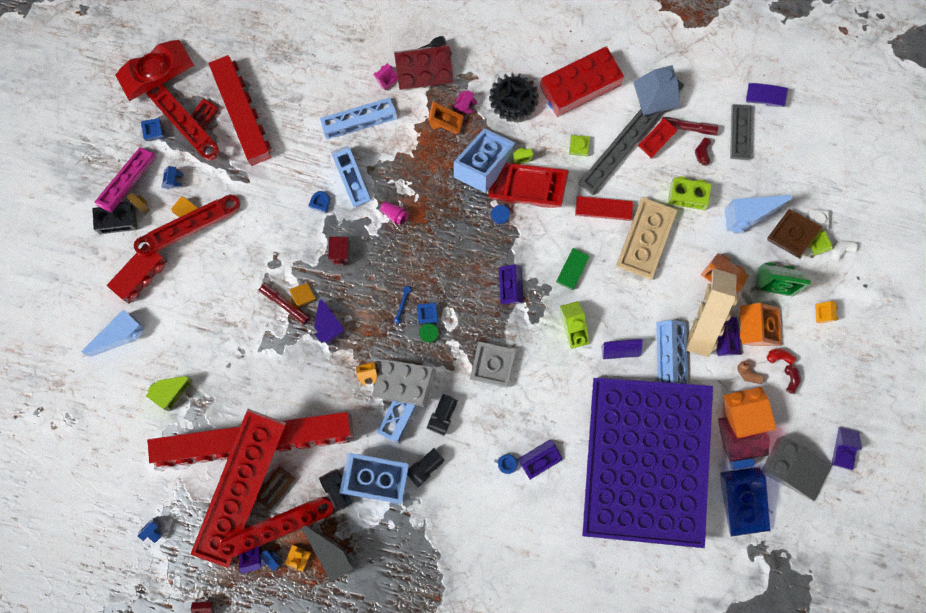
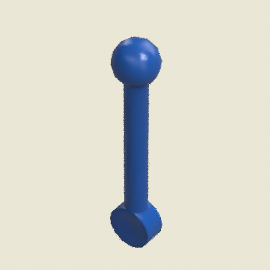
M409 286L403 288L404 295L397 316L393 319L395 324L401 322L400 316L407 295L411 292Z

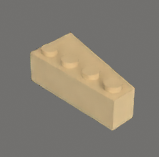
M715 268L711 274L712 284L708 283L706 287L704 302L701 301L697 314L698 318L695 317L686 346V351L706 357L710 356L712 350H716L717 338L722 336L725 328L724 322L729 321L732 312L730 309L737 304L739 297L736 294L737 275Z

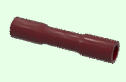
M662 117V119L665 118L677 130L694 131L714 136L718 132L717 124L697 123Z
M266 282L261 285L259 292L283 308L303 326L309 321L310 316L290 303Z

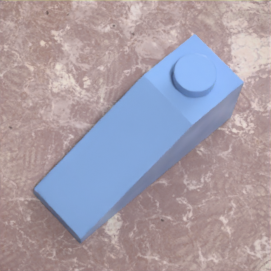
M347 145L332 151L331 154L353 207L370 201L350 147Z
M122 310L81 352L92 357L125 345L133 340H137L145 328L130 313Z

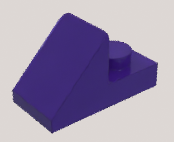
M842 427L838 428L832 466L853 470L856 453L862 450L859 432Z
M261 545L239 554V570L241 574L259 570L261 566L265 565V561L260 557L263 553Z

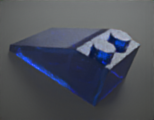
M760 467L720 472L721 490L730 536L770 531L766 476Z

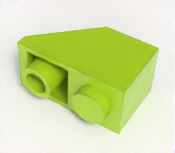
M579 302L561 305L562 322L570 348L588 345L589 338L585 313Z

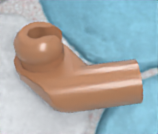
M741 361L737 371L742 379L747 382L762 384L763 375L752 373L749 362Z

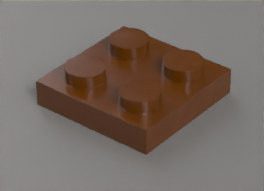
M788 209L767 237V241L801 259L822 231V226Z

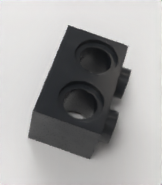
M120 202L112 213L101 207L92 208L93 230L100 235L137 230L136 208L128 202ZM127 213V217L121 220V216ZM108 215V219L102 222L103 217Z

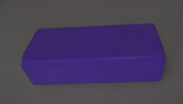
M516 264L499 267L501 304L524 303L522 267Z
M730 317L729 321L724 322L725 328L722 336L717 338L718 344L716 349L718 356L741 355L737 317Z
M643 340L604 342L601 346L603 359L639 357L642 353Z
M552 440L544 442L518 458L529 480L563 460Z

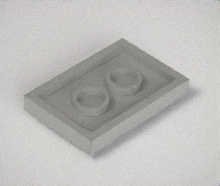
M383 359L372 396L377 399L426 407L436 369Z

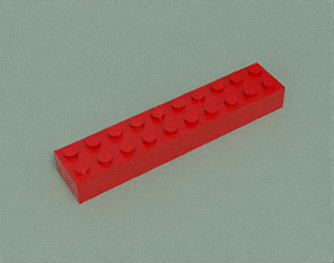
M348 412L284 420L283 422L286 425L276 451H291V447L308 449L311 448V444H316L319 447L329 446L330 442L336 441L338 444L350 443L349 439H354L352 415ZM240 427L147 439L149 463L156 464V467L170 468L174 467V463L176 465L181 464L182 466L192 465L195 460L201 463L213 462V458L227 460Z

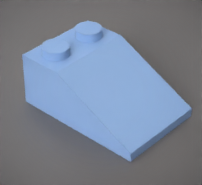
M484 128L454 161V178L486 193L496 181L516 143Z
M792 196L733 199L725 209L727 231H733L735 234L745 232V230L782 209L792 199Z

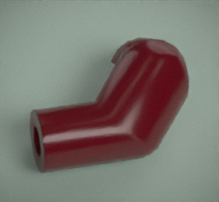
M703 138L695 149L697 161L703 166L710 163L707 148L710 146L711 141L708 138Z
M787 365L784 372L790 376V382L786 391L795 395L801 383V375L798 367Z

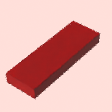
M576 197L575 216L632 220L633 201Z

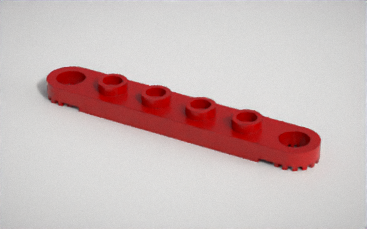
M162 84L157 86L160 88L158 93L152 94V90L146 92L147 96L204 159L211 161L218 157L220 153L219 146ZM208 147L214 148L211 154H206L205 152Z
M231 194L226 195L162 225L142 237L140 236L134 241L133 245L136 253L140 256L151 255L235 214L240 209L239 198ZM228 201L236 203L232 208L226 207L225 204ZM146 242L149 244V248L141 250L139 245Z
M323 496L314 501L306 502L238 531L234 535L223 538L218 543V552L221 557L226 559L235 557L298 530L305 525L328 517L333 512V504L330 498ZM321 504H328L326 510H318ZM227 544L234 545L230 551L226 552L223 550V547Z

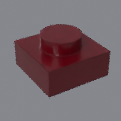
M192 602L191 613H215L213 603Z

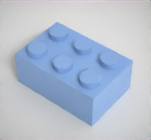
M348 453L339 493L402 504L409 464Z

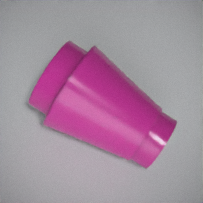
M384 201L380 207V211L396 225H403L408 219L409 213L403 207L388 203L387 201Z

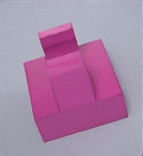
M388 63L385 66H381V69L373 74L381 88L385 91L398 80L395 71Z
M471 91L460 92L452 108L457 112L461 111L470 114L473 110L469 108V104L477 105V100L473 97L474 94Z

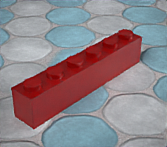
M227 55L209 62V67L249 164L253 166L272 158L270 155V151H273L268 140L265 141L263 135L266 134L262 124L258 125L256 120L259 118L257 111L250 106V103L253 101L249 92L245 93L243 89L246 84L243 77H239L237 74L239 67L236 60L232 61L230 56Z

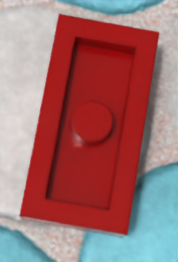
M663 118L640 142L638 147L647 156L652 158L678 130Z

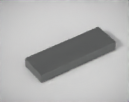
M733 104L731 106L730 159L749 160L751 147V105Z

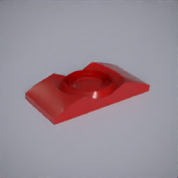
M172 40L157 44L150 53L143 57L130 59L118 70L115 76L128 100L132 101L195 65L181 41Z
M505 163L496 181L490 187L488 198L511 204L523 203L543 208L562 207L569 171Z

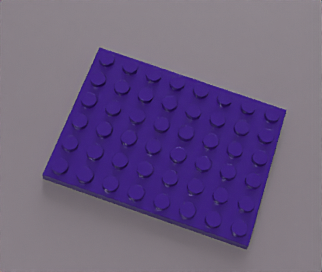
M593 378L582 536L705 548L713 386Z

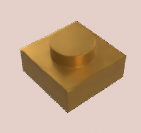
M131 192L126 197L144 215L150 210L146 206L148 202L140 194L136 197Z

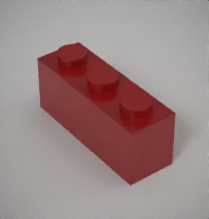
M145 243L140 249L147 250L149 245ZM157 252L148 256H140L135 253L106 286L129 304L138 298L139 292L144 287L150 285L156 273H160L165 268L167 260Z

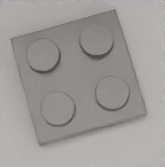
M478 341L470 380L508 388L516 350Z

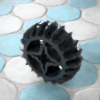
M513 72L511 77H508L505 73L504 79L499 77L497 79L498 83L494 82L493 88L490 89V107L495 108V114L500 113V119L506 116L507 122L510 118L517 122L518 117L523 121L524 115L529 118L530 112L535 111L534 106L538 105V100H536L539 98V94L536 93L537 86H533V80L528 82V76L521 78V73L518 74V77L514 76ZM507 88V93L499 98L501 91ZM525 97H529L528 102L523 107H521V101L524 100Z

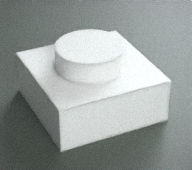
M808 211L807 219L822 226V231L829 229V211Z

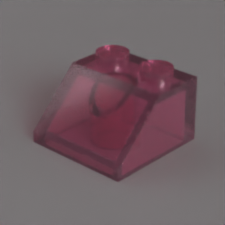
M727 418L718 419L723 447L730 462L769 455L770 437L767 432L737 438Z

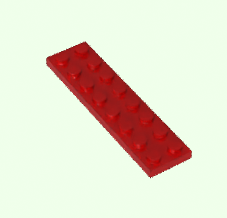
M247 409L190 555L226 568L229 567L232 558L226 559L220 556L218 543L223 538L234 535V533L244 529L286 425L285 422ZM227 544L223 547V550L226 552L230 551L234 545Z

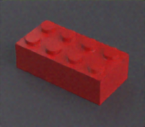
M605 46L542 77L540 88L546 99L550 101L555 115L559 117L621 86L624 75L608 47Z

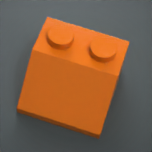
M718 253L701 273V276L711 283V274L714 268L737 275L736 293L742 289L749 277L742 267L735 266L727 256Z
M763 303L740 306L739 320L741 322L740 339L742 344L749 346H782L780 308Z
M762 387L723 395V412L737 438L776 430L770 402Z

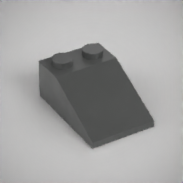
M786 437L777 438L760 473L815 501L832 466L803 446Z
M312 525L301 527L331 582L357 567L355 563L358 561L352 551L348 552L346 548Z

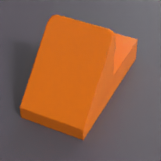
M432 102L428 121L432 129L441 127L454 134L460 133L464 116L436 102Z

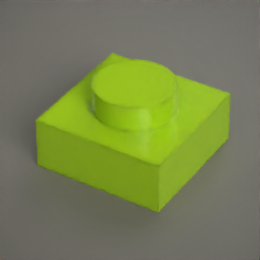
M571 135L569 155L587 157L589 136Z
M520 148L513 152V163L523 164L531 162L533 160L532 148Z
M825 231L820 232L810 246L814 256L833 249Z

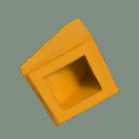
M181 196L171 208V212L177 217H181L198 209V207Z
M308 283L289 289L299 308L316 300Z

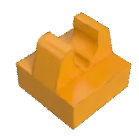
M828 301L815 304L816 323L822 324L839 320L836 310H838L836 302Z
M375 362L356 366L357 378L363 386H366V378H372L373 384L376 383L377 370Z
M292 545L284 564L303 572L312 552Z

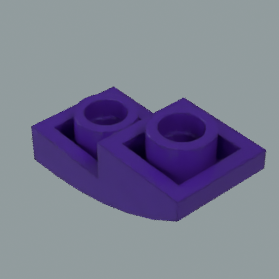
M749 83L746 102L785 107L788 88Z

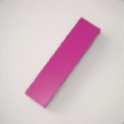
M139 147L95 200V204L112 213L157 158L155 153Z

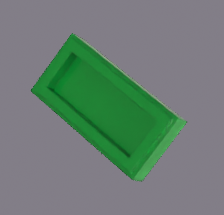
M572 248L556 283L573 290L590 256Z

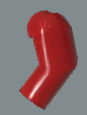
M783 348L772 349L766 356L770 363H775L776 360L782 359L789 365H792L797 359Z

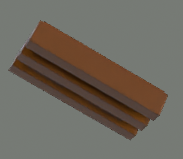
M279 466L259 491L256 499L271 510L296 478ZM282 473L283 476L264 499L261 498L278 475ZM286 478H289V480L285 483L282 489L278 492V494L269 504V499L273 496V494L284 482V480Z

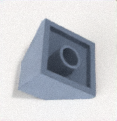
M673 65L654 69L633 82L643 116L679 108L678 81Z

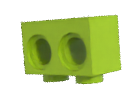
M683 176L674 177L670 184L668 204L705 211L709 205L712 184L706 183L705 180L692 181ZM676 188H682L684 194L678 193ZM695 191H700L703 197H698Z

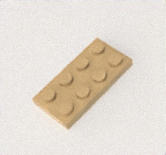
M642 197L616 267L652 280L677 210Z

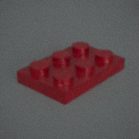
M449 44L394 52L399 90L454 83Z

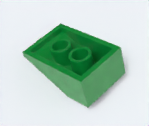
M767 262L758 268L755 290L793 297L811 285V280L801 270H795L793 266L778 267L775 263Z

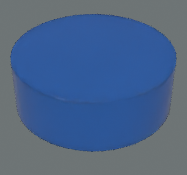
M497 205L492 209L491 219L494 223L502 225L509 220L510 211L506 206Z
M505 454L499 458L498 468L504 474H511L517 468V460L513 455Z

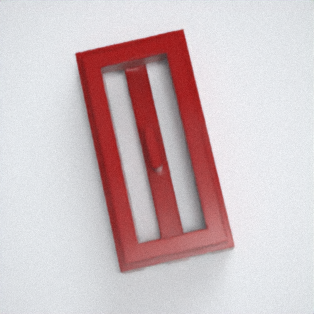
M204 98L191 114V117L195 120L203 107L207 105L196 121L203 130L207 128L219 111L217 106Z

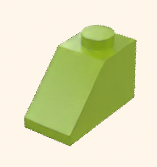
M186 376L158 380L150 385L146 397L163 410L169 412L193 380Z

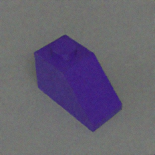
M322 299L319 300L314 326L317 331L315 336L321 344L325 342L329 346L344 335L346 331Z

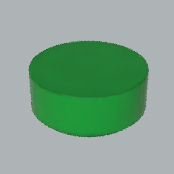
M424 324L419 330V336L423 342L433 343L438 338V329L433 324Z

